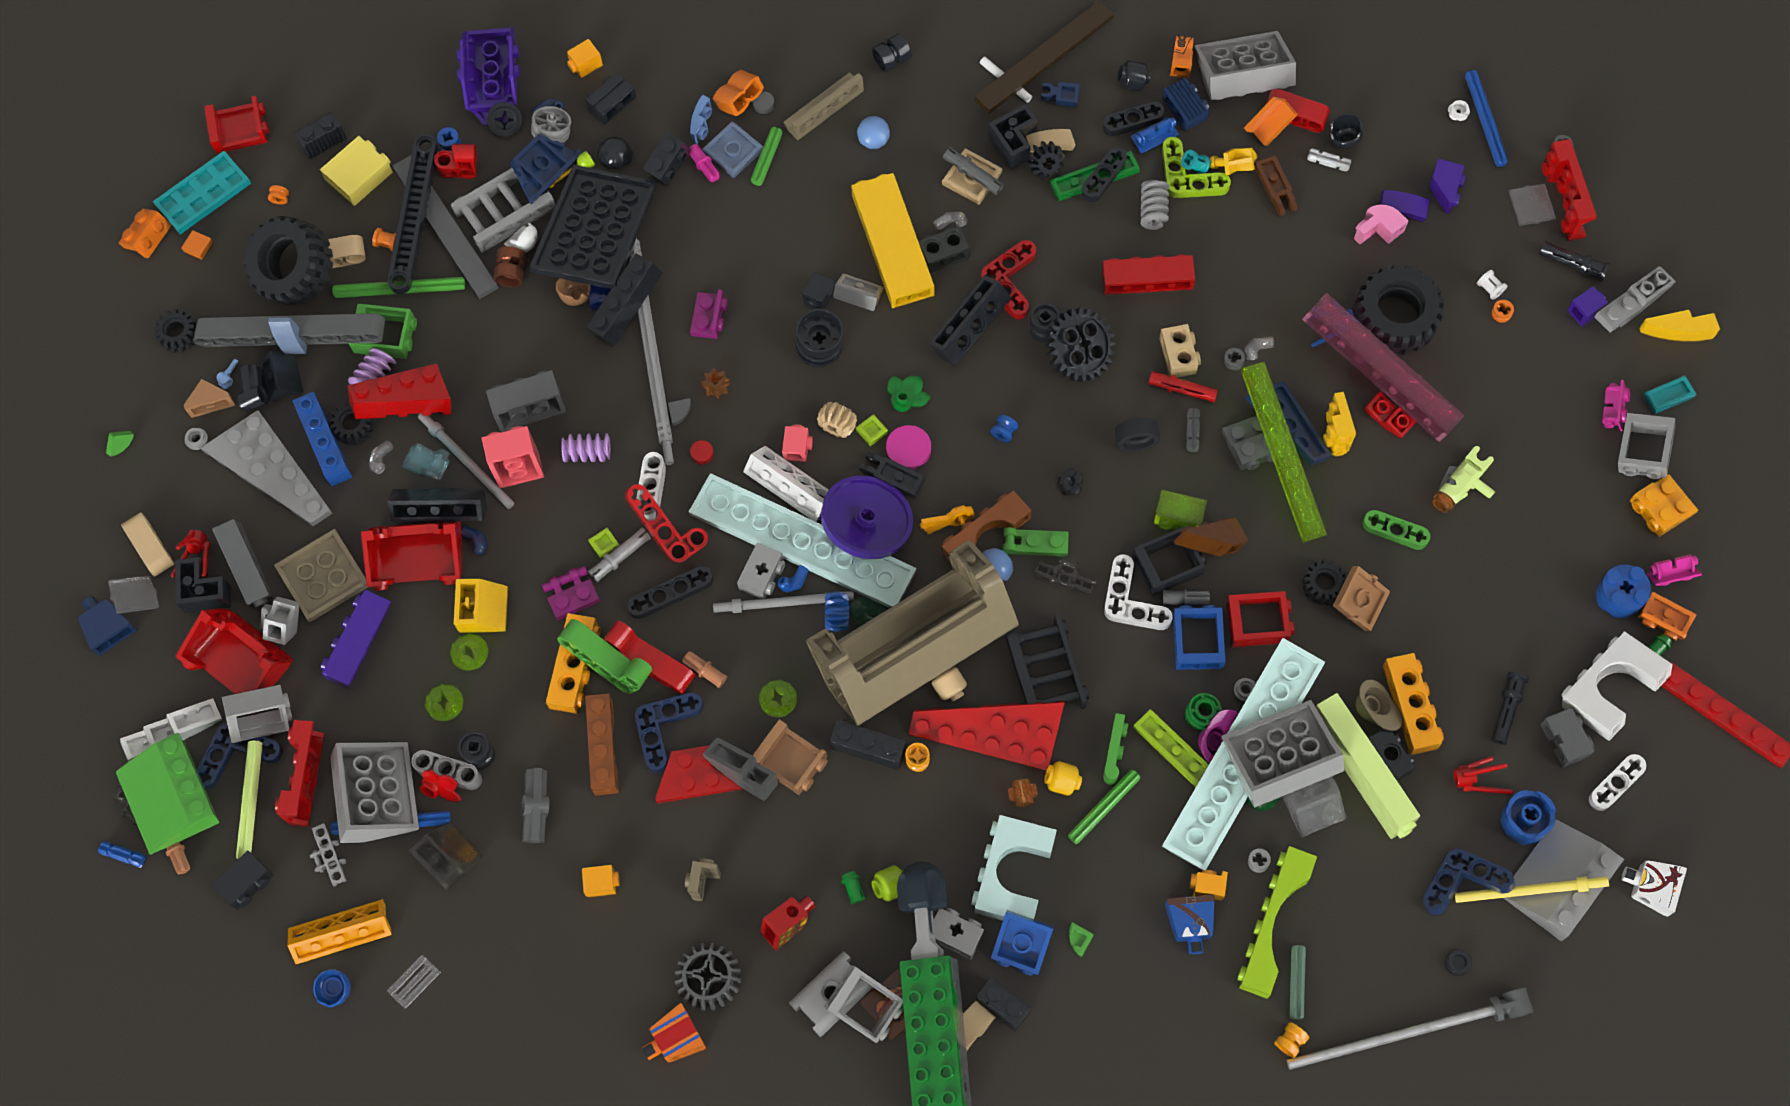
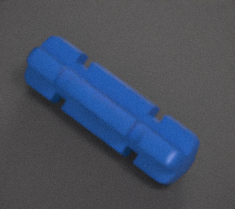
M102 841L98 848V852L102 855L139 868L144 865L146 856L141 853L113 845L107 841Z

